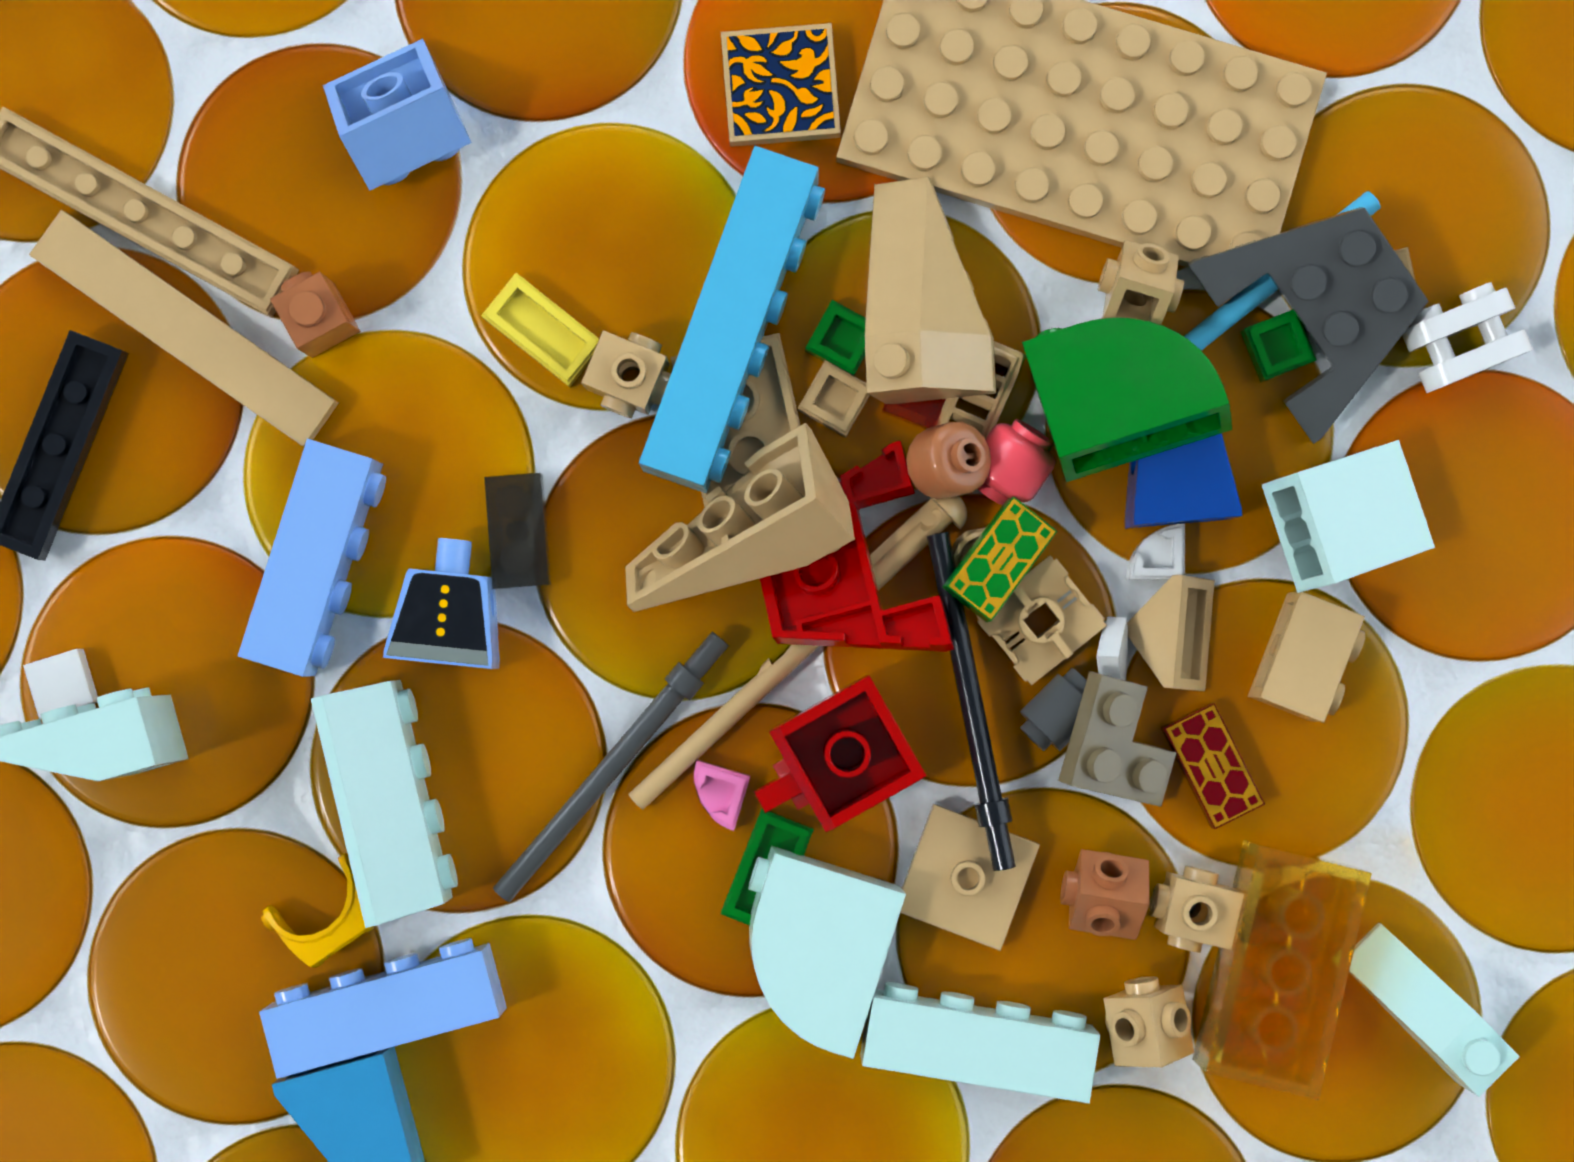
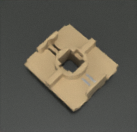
M1051 555L1024 576L991 622H985L976 615L979 619L977 621L989 637L992 636L1015 664L1013 666L1025 682L1028 680L1031 685L1064 659L1073 655L1074 651L1107 626L1103 621L1105 618L1094 604L1089 603L1069 576H1067L1069 573L1058 559L1054 560ZM1045 603L1058 621L1036 637L1024 622V619ZM1019 632V633H1018L1015 637H1013L1010 641H1008L1007 643H1005V641L1008 640L1011 636H1013L1015 633ZM1024 638V640L1021 643L1015 646L1012 650L1010 649L1012 646H1014L1016 643H1018L1021 639Z

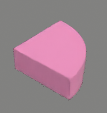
M696 760L694 783L702 806L714 821L734 831L750 775Z

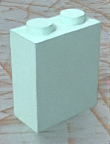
M1399 440L1261 484L1297 593L1335 584L1435 548Z

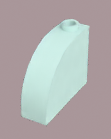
M771 845L767 859L757 858L748 890L756 892L751 910L749 944L758 983L772 1010L794 1033L821 1049L854 1059L906 894L899 885L807 856L797 855L791 851Z

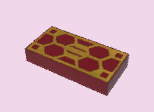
M1209 703L1161 727L1172 751L1176 752V759L1212 829H1217L1265 805L1215 703Z

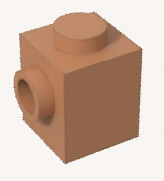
M308 271L291 277L281 285L283 292L270 298L296 348L311 358L361 332L335 283L321 272L312 275Z

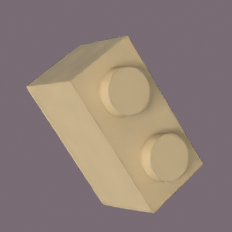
M1304 592L1287 593L1248 697L1303 719L1324 723L1327 714L1334 715L1342 702L1345 684L1340 683L1347 662L1353 663L1363 647L1365 632L1360 630L1365 616Z

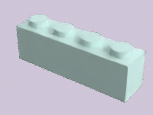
M886 982L884 990H875L865 1022L860 1052L862 1066L1090 1104L1100 1034L1093 1025L1086 1024L1087 1016L1065 1010H1053L1052 1018L1030 1015V1006L1010 1001H997L996 1009L974 1005V997L956 992H941L940 1000L918 996L919 989L917 987L893 982Z

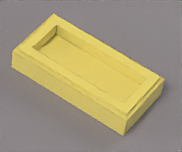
M518 273L513 275L481 315L483 319L568 387L573 385L589 365L599 341L597 336Z

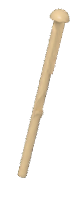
M959 496L939 500L931 498L870 555L878 591L928 545L927 536L941 533L951 523L958 529L964 526L967 519V508ZM791 645L776 662L773 663L768 658L762 664L756 676L628 794L637 806L644 810L819 646Z

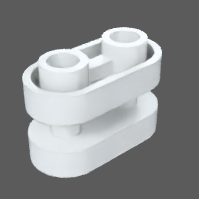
M1492 282L1486 283L1459 295L1462 305L1443 313L1439 303L1423 309L1411 323V327L1407 328L1402 337L1409 353L1426 346L1434 365L1418 373L1426 393L1455 383L1533 350L1525 329L1507 335L1501 321V315L1515 309L1507 288L1495 291ZM1478 325L1486 345L1455 356L1448 337Z

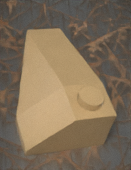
M806 423L758 450L744 463L749 471L727 491H724L718 485L704 497L709 504L688 525L683 522L673 524L625 566L627 606L633 612L805 567L828 554L836 552L842 546L855 540L849 500L813 431Z

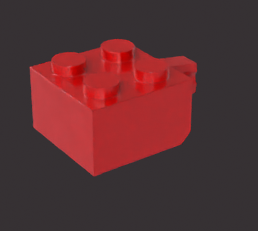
M865 675L769 730L771 737L783 756L782 760L772 765L779 777L755 790L754 794L765 813L792 799L797 810L810 804L825 832H828L926 777V774L870 675Z

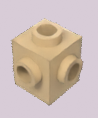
M1125 240L1118 259L1107 258L1099 280L1097 290L1106 293L1102 319L1132 318L1161 325L1166 312L1174 313L1183 292L1184 280L1176 278L1179 256L1168 253L1162 247L1154 244H1138Z
M603 330L581 383L586 390L604 397L600 406L632 419L635 410L649 415L653 403L660 405L671 373L667 372L670 364L667 356L659 353L662 347L660 343L634 332H631L628 340ZM628 371H640L635 380L630 382L623 381V377Z
M1185 866L1183 875L1166 872L1164 884L1156 883L1150 900L1149 915L1155 917L1154 927L1163 934L1169 935L1168 945L1201 953L1203 944L1231 950L1244 893L1232 887L1217 884L1219 876L1217 873ZM1196 904V909L1189 915L1191 907Z
M1138 977L1125 981V990L1103 998L1106 1012L1105 1023L1110 1035L1115 1066L1162 1068L1194 1053L1190 1030L1191 1015L1186 1006L1183 985H1159L1158 977Z

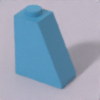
M395 1046L281 1077L272 1084L274 1096L328 1162H425Z

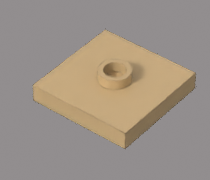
M933 803L901 887L906 896L900 913L1001 951L1040 844L1009 832L1016 867L993 871L985 827H979L978 820Z

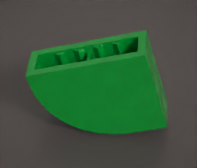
M1104 318L1079 323L1063 329H1047L1039 333L1035 338L1022 342L1066 482L1233 430L1230 403L1216 369L1196 345L1181 334L1165 326L1132 318Z

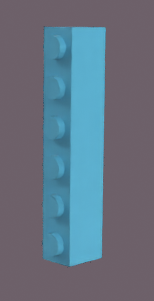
M754 145L639 460V465L643 472L703 493H707L711 480L718 483L721 482L731 455L730 450L723 448L730 427L740 430L750 402V398L742 395L749 375L759 377L769 350V345L761 343V339L764 336L768 322L778 325L788 297L787 292L780 290L787 270L794 273L797 272L807 244L806 240L799 238L806 218L813 221L816 220L823 202L826 189L818 186L819 167Z

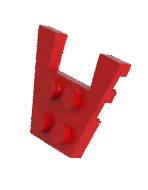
M900 440L892 442L881 449L883 454L862 468L856 465L840 476L841 481L839 483L849 500L855 540L808 566L760 578L772 637L777 644L939 652L954 650L943 602L939 595L885 610L882 609L859 510L915 494L912 480L908 474L904 447Z

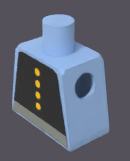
M438 538L435 571L407 570L384 647L383 658L499 669L500 655L495 581L491 577L469 575L472 541Z

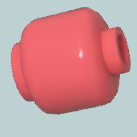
M1015 419L1012 425L1008 423L997 424L985 439L990 448L991 465L987 479L978 490L1002 506L1008 498L1013 496L1022 503L1031 501L1056 465V459L1050 451L1054 443L1043 433L1022 420Z

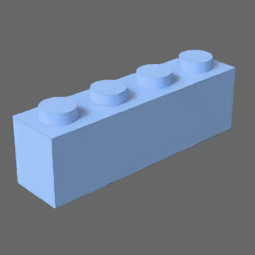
M307 438L238 652V657L302 677L316 676L318 668L324 669L327 666L335 644V637L329 635L335 614H343L351 595L352 583L346 581L352 560L359 561L368 542L369 529L363 528L370 506L375 508L378 506L385 489L386 476L380 474L383 463Z
M472 938L463 939L439 947L441 956L419 962L417 953L408 954L384 962L386 971L365 977L363 969L358 968L329 977L330 987L310 992L308 983H303L275 992L276 1001L259 1011L276 1078L500 1018L507 1009L490 943L474 947Z

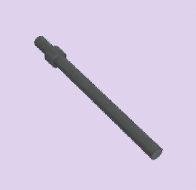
M712 631L684 665L681 662L676 664L664 678L668 684L497 882L493 889L501 898L511 902L683 699L691 700L704 685L701 678L729 647L716 633Z

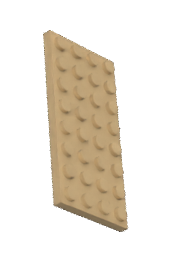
M883 0L837 152L836 162L897 181L929 177L937 193L1121 248L1125 240L1138 244H1154L1162 247L1168 253L1178 255V265L1188 267L1187 264L1194 259L1210 256L1254 240L1257 241L1280 234L1327 73L1085 0Z

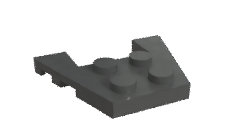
M1364 207L1292 228L1289 231L1261 240H1254L1235 246V248L1210 256L1200 257L1187 264L1217 307L1224 304L1266 273L1270 276L1331 364L1329 369L1282 400L1313 444L1325 435L1429 302Z

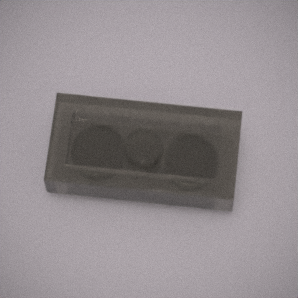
M529 473L484 477L493 589L551 585L543 474Z

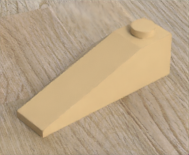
M929 177L874 184L865 323L867 393L887 405L996 393L994 338L987 320L982 315L973 292L974 287L963 267L954 244L953 234Z

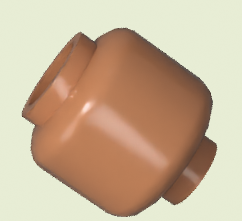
M959 421L937 425L919 433L908 448L906 462L908 474L914 486L924 495L939 500L970 494L981 487L989 475L991 456L990 448L984 436L974 426Z

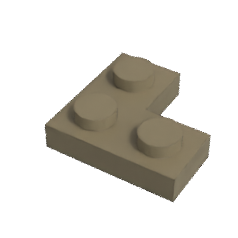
M1089 671L1058 781L1081 789L1159 807L1162 806L1176 752L1133 741L1148 687Z

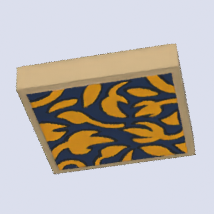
M832 23L721 32L730 147L840 138L841 129Z

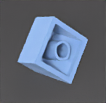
M423 38L323 85L339 137L369 191L381 185L396 184L406 178L411 171L432 161L447 160L454 156L460 148L472 143Z

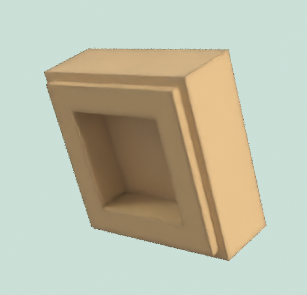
M825 360L797 411L846 438L870 396L867 393V383Z

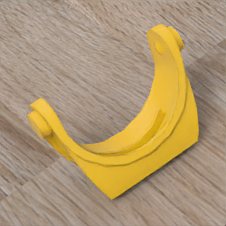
M348 853L338 857L339 864L347 878L345 905L340 916L328 928L313 935L299 936L292 931L272 905L262 910L261 920L266 928L270 931L274 930L285 945L309 967H319L323 964V961L356 938L374 929V926L365 928Z

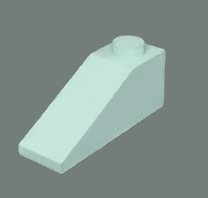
M1378 922L1339 961L1457 1084L1474 1095L1480 1097L1520 1057L1474 1009L1381 923Z

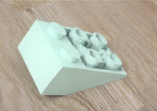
M149 687L134 691L130 688L97 697L99 708H96L95 703L79 707L70 705L40 714L41 719L24 723L15 721L0 725L1 762L94 781L135 775L189 758L171 695L152 696Z

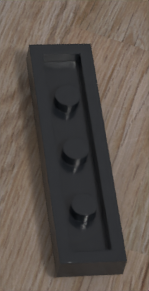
M69 330L0 501L1 546L34 559L46 561L129 353Z

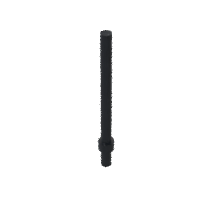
M949 532L927 536L938 595L943 602L954 650L950 651L980 801V803L974 804L979 827H985L993 871L1007 870L1016 867L1007 824L1013 821L1008 798H1002L964 605L942 588L956 569Z

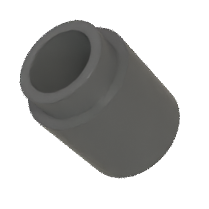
M1073 668L1063 677L1057 674L1020 711L1021 715L1027 720L1020 729L1042 751H1045L1052 745L1060 752L1070 741L1087 681Z

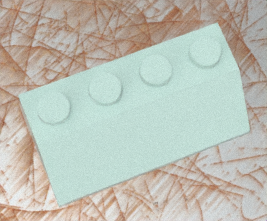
M392 680L311 698L365 928L445 904L453 898L451 888L458 886V879L453 858L450 854L443 855L438 833L444 832V819L438 800L429 799L424 778L431 776V765L425 745L423 743L416 745L411 723L418 721V711L411 689L403 690L401 680Z

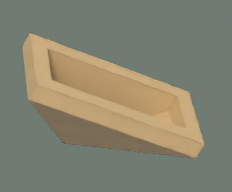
M1173 575L1127 622L1129 639L1164 688L1205 691L1215 580Z

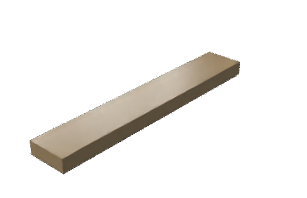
M2 107L0 110L1 170L273 318L276 310L270 298L283 292L281 285L297 275L299 269L5 107Z
M62 209L29 254L32 258L303 447H305L307 438L311 440L315 438L339 404V402Z

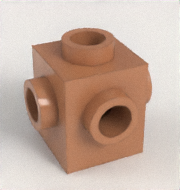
M1081 849L1074 871L1066 870L1064 872L1061 885L1060 903L1069 905V929L1090 932L1098 936H1115L1136 940L1150 905L1149 860L1115 855L1109 852Z

